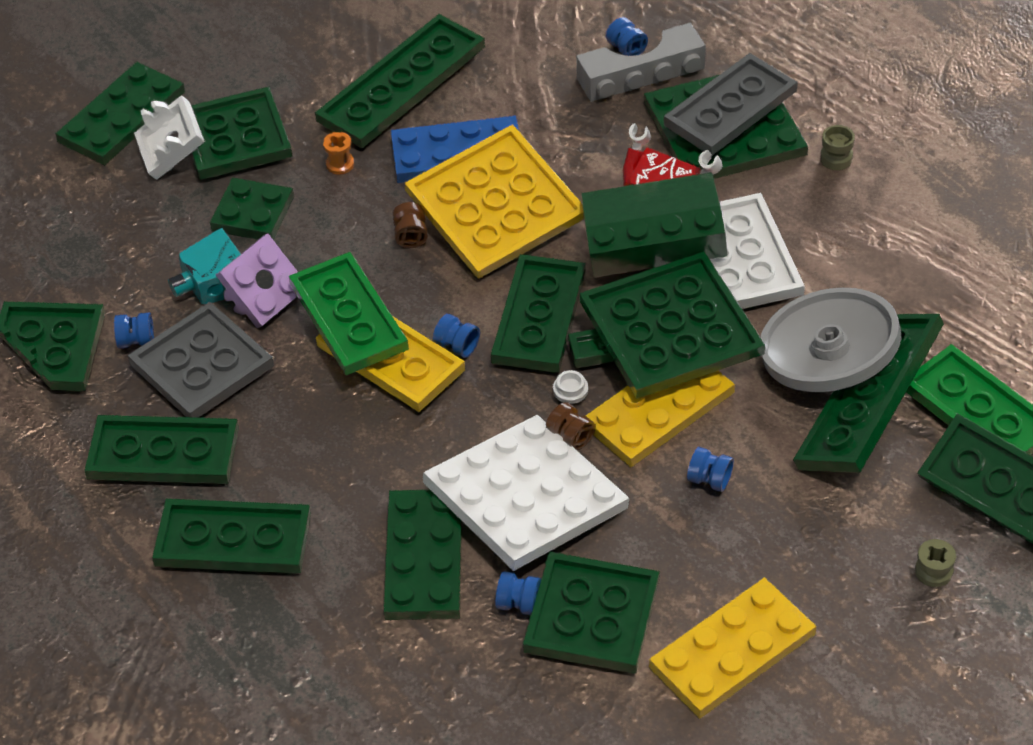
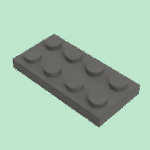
M749 53L664 116V126L702 151L708 150L714 155L797 92V81Z

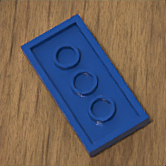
M516 116L391 130L397 183L407 182L512 124L519 131Z

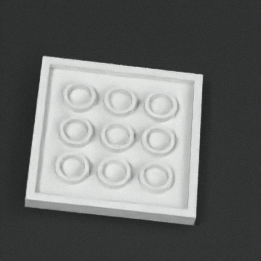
M757 193L720 201L726 233L727 256L710 260L740 307L744 309L804 295L805 285L762 194Z
M538 415L423 472V483L513 571L628 509L629 497L573 446L570 447L564 442L563 437L549 431L546 428V422Z

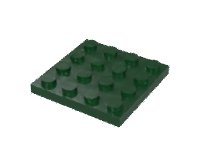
M719 75L644 93V104L671 156L699 167L701 171L703 167L699 163V157L703 151L665 127L664 116ZM782 102L712 155L707 165L712 164L716 156L721 159L722 169L718 173L713 174V178L717 179L807 156L808 144Z
M705 251L580 293V304L636 399L765 354L764 342Z

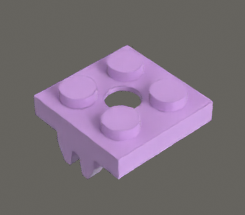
M268 233L215 274L226 288L224 299L226 301H233L235 303L233 308L235 313L246 314L256 328L264 325L297 297L290 286L289 275L298 271ZM266 270L272 275L273 285L271 288L262 289L257 285L255 278L258 271Z

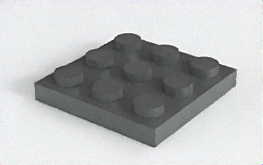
M211 302L205 304L128 355L129 363L186 417L199 418L274 367L273 357Z

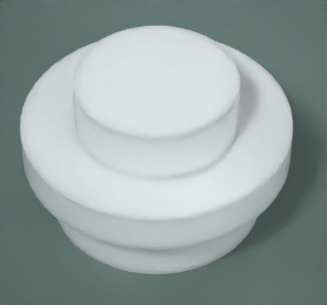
M573 370L564 371L555 380L553 392L555 397L561 402L578 403L587 396L588 383L581 373Z

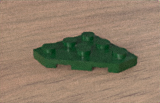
M4 301L0 313V337L51 390L86 391L106 314L104 305Z

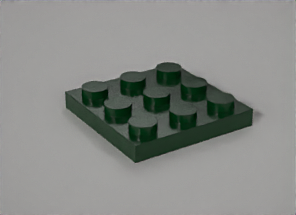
M269 86L191 105L205 141L194 152H191L200 180L293 157L289 139Z
M549 552L524 638L523 653L637 674L658 589L660 571Z

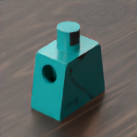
M222 228L179 254L178 258L182 273L168 279L169 287L175 297L193 291L201 304L224 300L226 288L215 274L241 253Z

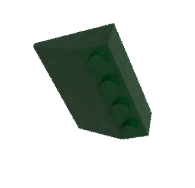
M712 172L581 193L594 277L656 268L704 251L709 259L727 256L725 227Z

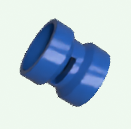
M626 17L614 20L606 31L607 42L613 47L618 48L622 55H641L647 47V35L642 30L635 28V25Z
M150 312L139 313L137 317H129L127 314L115 315L114 332L118 349L130 348L132 344L143 346L154 339L153 319Z
M452 314L442 316L433 333V342L444 349L452 348L454 354L462 358H467L473 353L480 338L479 327L471 323L463 324L458 317Z
M699 446L691 458L687 480L696 484L704 482L709 484L711 489L723 492L729 483L733 471L734 458L724 454L720 456L712 455L709 449Z
M503 571L496 591V608L508 611L515 607L520 609L522 614L531 615L541 578L528 576L526 579H518L515 573Z

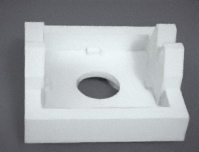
M182 95L169 106L164 102L152 101L151 105L155 111L154 113L145 109L141 110L145 125L134 134L148 174L156 180L205 142L190 102ZM175 132L179 134L178 138L171 137L170 135Z

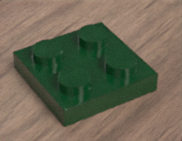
M232 177L210 221L211 231L215 232L222 228L228 235L259 240L268 233L274 240L294 199L293 188Z

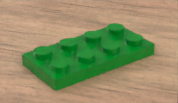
M351 252L289 275L290 286L345 375L409 350L407 338Z
M952 344L919 368L906 393L942 421L950 425L958 413L1030 455L1033 454V404Z

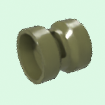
M833 125L824 130L820 159L826 168L843 170L851 165L855 134L850 128L843 125Z

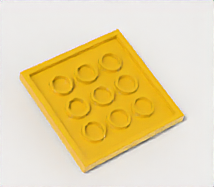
M513 124L405 182L407 194L415 203L421 205L426 217L478 279L585 219L583 204Z

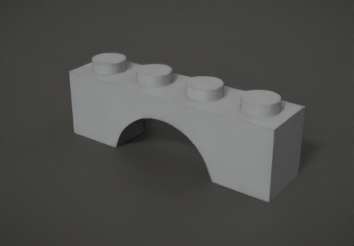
M687 23L663 30L660 44L646 54L625 56L616 54L604 47L576 55L577 80L590 102L705 69L706 45L692 24Z

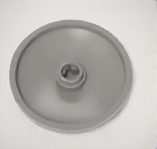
M831 288L812 292L786 304L769 319L760 337L765 344V354L762 355V359L767 372L776 381L796 390L827 392L851 387L876 375L895 356L901 341L898 316L893 306L887 300L870 291L856 288Z

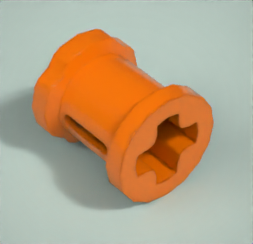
M344 132L328 134L324 138L323 148L328 153L326 159L327 170L337 175L350 172L354 167V158L349 151L351 148L350 136Z

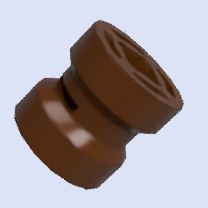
M404 202L394 208L392 214L395 226V239L398 245L404 248H416L423 245L428 238L425 224V213L421 205L415 202Z
M563 402L550 413L546 421V428L552 433L559 434L563 437L564 442L570 447L573 446L578 451L585 447L592 439L596 430V424L587 416L578 415V410L569 402Z

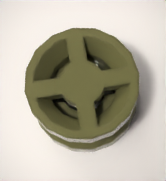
M940 539L925 541L918 550V560L915 567L916 576L919 581L927 586H944L952 579L956 551L952 545Z

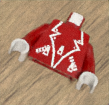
M636 123L632 124L629 128V135L633 145L632 148H628L623 166V186L710 172L716 174L722 169V161L718 156L715 157L712 164L707 165L712 156L708 150L703 151L699 157V163L703 167L702 171L699 167L648 147L641 151L642 146L646 145L651 139L649 129L646 126L644 135L637 138L635 137L637 133Z

